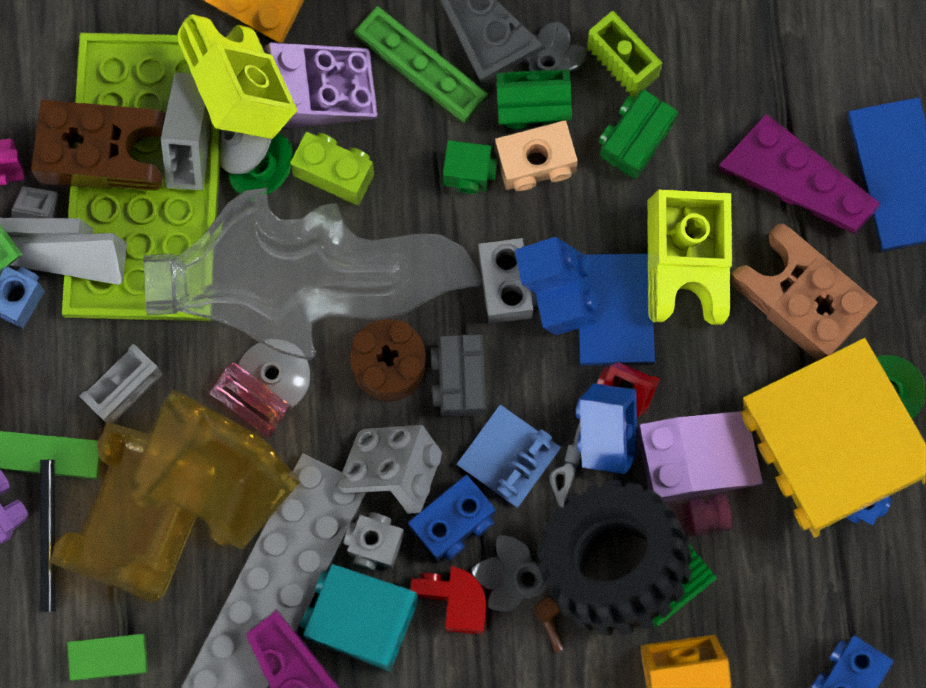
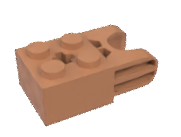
M776 224L769 232V244L781 257L784 271L779 275L765 276L745 265L737 267L731 273L730 280L732 285L743 296L767 315L768 320L818 361L835 353L871 313L878 302L785 224ZM818 305H823L828 311L820 315L816 309Z

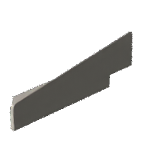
M0 218V225L23 254L11 266L118 285L123 282L127 243L116 234H93V228L80 218Z

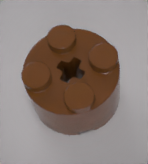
M393 319L378 320L368 324L354 336L350 350V362L354 378L364 392L379 400L391 402L404 399L417 389L426 371L425 348L418 333L407 322ZM390 354L394 358V365L387 367L386 363L383 362V356Z

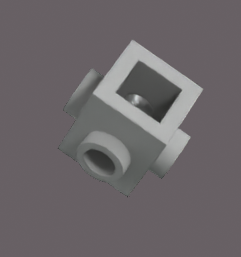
M370 512L369 518L359 515L357 524L350 522L344 538V544L349 545L347 552L349 556L355 558L353 561L355 565L370 570H375L376 565L392 570L404 537V530L390 525L392 519ZM372 537L379 539L375 545L366 544L368 539Z

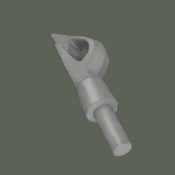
M580 423L573 444L568 445L564 465L554 468L549 476L558 505L561 507L565 506L577 466H579L582 458L581 452L577 450V440L581 432ZM563 474L564 487L559 491L556 485V476Z

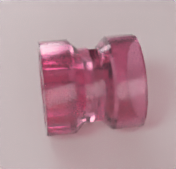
M726 493L713 495L711 499L707 500V503L701 498L687 500L690 525L695 537L706 535L710 527L720 532L733 529L732 514Z

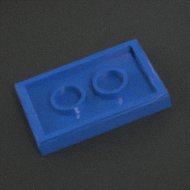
M648 254L585 255L591 268V275L587 276L590 289L596 295L598 310L595 311L596 324L579 328L580 366L613 365L617 362L624 365H654V324L648 314Z

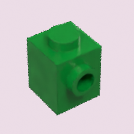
M448 140L443 171V186L456 187L457 191L465 194H477L479 190L487 191L488 180L495 181L498 159L491 158L492 146Z

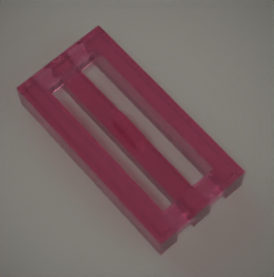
M234 362L227 365L209 393L266 437L274 434L276 426L281 423L284 414L291 408L289 403ZM230 376H233L235 379H237L239 382H241L243 385H245L247 388H249L251 391H253L255 394H257L259 397H261L263 400H265L267 403H269L277 410L274 411L272 408H270L268 405H266L264 402H262L260 399H258L256 396H254L252 393H250L248 390H246L244 387H242L240 384H238L236 381L230 378ZM224 385L270 419L269 423L224 391Z

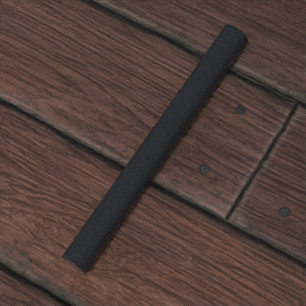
M40 460V612H56L55 460Z

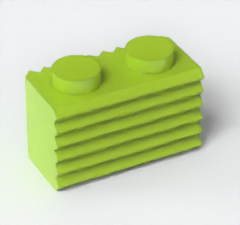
M614 11L610 12L589 30L587 50H592V55L597 56L598 61H602L601 66H606V71H611V76H616V81H621V86H626V91L631 92V96L636 97L641 89L647 88L660 76L662 62Z

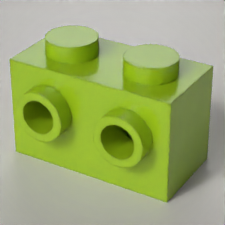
M306 131L290 162L293 176L359 206L375 175L373 161L369 160L370 156L357 148L351 147L348 151L336 145L337 141L324 133L318 132L317 135H313Z

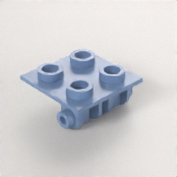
M499 405L456 465L518 508L561 447L551 440L552 437L547 432L541 429L537 431L505 407Z

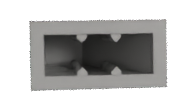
M174 73L161 135L166 188L203 190L211 119L192 74Z

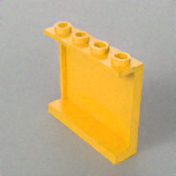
M866 338L743 397L744 411L740 412L746 428L749 432L754 430L757 432L762 442L758 444V448L767 465L771 463L775 465L779 476L775 477L782 494L785 498L791 495L797 506V509L793 510L800 527L803 531L809 529L814 538L820 535L821 529L920 480L923 484L926 483V443Z

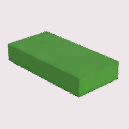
M145 634L67 642L70 681L148 673Z

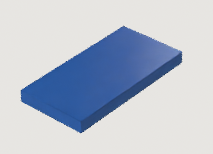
M920 97L849 111L847 117L866 193L880 203L879 209L872 215L881 252L926 244V120Z

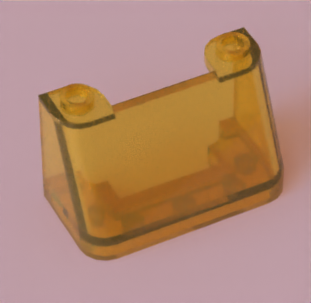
M172 390L160 407L129 485L133 490L130 493L132 498L144 508L148 509L150 506L159 508L167 501L205 520L211 528L208 531L209 535L222 546H226L229 543L243 550L300 481L275 449L262 437L177 390Z
M107 422L97 446L100 459L109 465L107 474L82 534L67 532L58 539L49 563L138 598L155 602L165 594L209 487L212 478V467L206 459L177 442Z

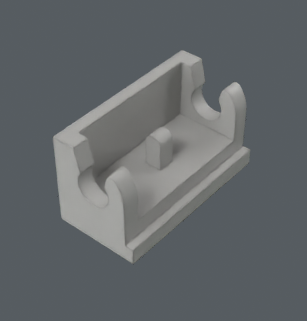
M133 343L128 348L126 354L91 388L79 396L108 426H111L163 374L158 366Z

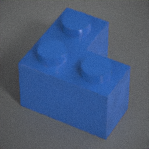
M557 237L515 249L521 284L536 293L543 329L554 335H560L597 323L595 311L598 310V301L594 291L589 287L587 276L591 275V268L584 254Z

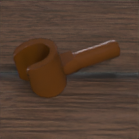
M545 597L535 605L534 612L542 624H544L545 629H547L555 652L563 650L564 647L556 626L551 619L559 614L560 610L551 597Z

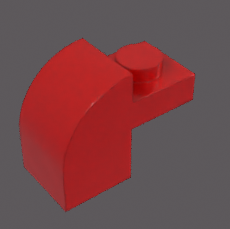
M451 567L450 582L443 581V575L434 573H420V579L411 578L410 590L416 592L418 598L448 601L446 632L484 635L486 598L480 583L474 576L463 569Z

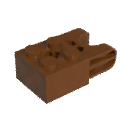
M41 100L31 171L38 182L42 184L111 190L112 188L158 190L163 184L161 172L154 165L131 158V152L138 141L148 137H161L166 114L163 111L154 109ZM77 141H82V142H83L82 144L77 143V148L71 149V146H72L75 142H77Z

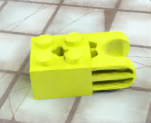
M192 14L184 20L178 31V42L215 128L273 139L298 111L273 55L264 53L255 31L249 27L236 25L225 38L207 17Z
M658 190L647 200L649 318L653 322H664L674 312L677 291L679 289H687L695 293L700 299L704 320L712 325H723L730 312V267H732L731 193ZM685 228H687V233L692 234L694 238H691L686 234Z

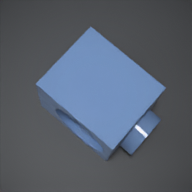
M9 267L3 270L0 275V318L22 329L25 328L45 292L39 282H37L39 277L23 267H19L17 271ZM18 287L25 288L24 296L19 301H9V294L13 289Z

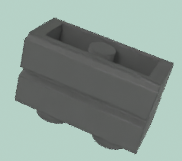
M483 335L438 337V348H431L432 370H439L440 384H432L433 407L441 406V416L486 415Z

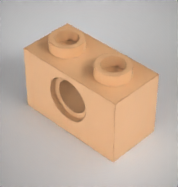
M566 120L495 139V153L506 190L513 188L516 191L529 190L537 185L536 182L550 179L551 182L563 181L570 178L572 173L577 170L578 160ZM532 153H541L547 160L541 165H534L528 161L527 157Z

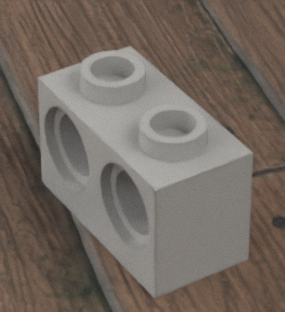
M523 238L478 244L488 324L530 319L533 316V307L538 306L536 293L521 284L518 264L510 270H503L496 263L503 256H510L517 262L515 249L524 247ZM514 291L522 297V301L515 306H509L502 301L501 297L506 292Z

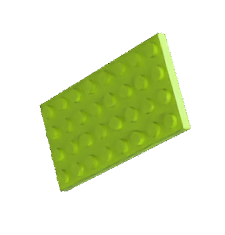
M80 33L76 103L154 109L163 111L166 114L174 73L192 74L179 45L178 35ZM212 121L203 190L166 188L161 137L144 138L134 145L131 152V158L141 163L154 165L161 172L163 184L160 189L147 191L112 188L111 190L70 186L68 218H80L93 228V234L114 233L127 243L123 282L119 285L64 275L62 315L64 318L212 321L221 129L215 128ZM77 141V142H75V143L73 144V148H77V143L82 144L83 142H82V141Z

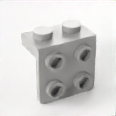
M423 425L363 429L358 432L338 482V487L343 493L391 490L407 513H421L426 497L430 492V486L437 466L440 464L442 452Z

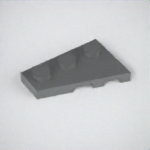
M441 0L480 81L483 83L495 77L496 73H502L546 49L497 0Z

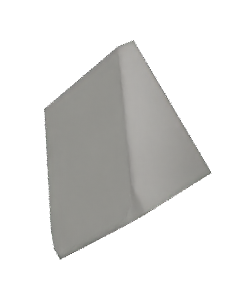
M22 186L11 210L12 218H53L58 197L57 192Z

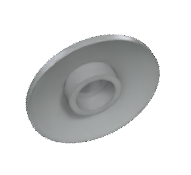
M221 130L220 166L232 174H244L251 171L265 157L271 139Z
M267 340L252 346L242 356L236 372L237 386L243 399L253 408L266 413H280L296 406L306 395L311 379L309 364L303 353L294 345L281 340ZM269 368H276L279 370V375L277 378L270 380L265 377L266 371Z

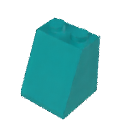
M332 564L329 572L322 571L317 581L315 592L320 595L315 607L308 606L300 625V628L305 629L303 636L309 641L391 672L418 604L417 593Z

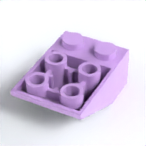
M269 43L263 49L264 53L273 55L298 110L283 128H301L377 118L369 49Z

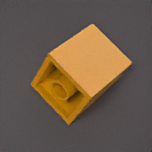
M715 634L640 645L647 688H731L728 659Z

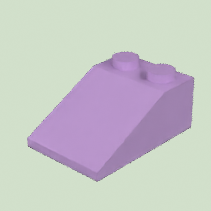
M742 411L677 417L640 424L637 436L648 489L659 494L663 502H672L762 485L763 481L752 432L748 431L740 415Z

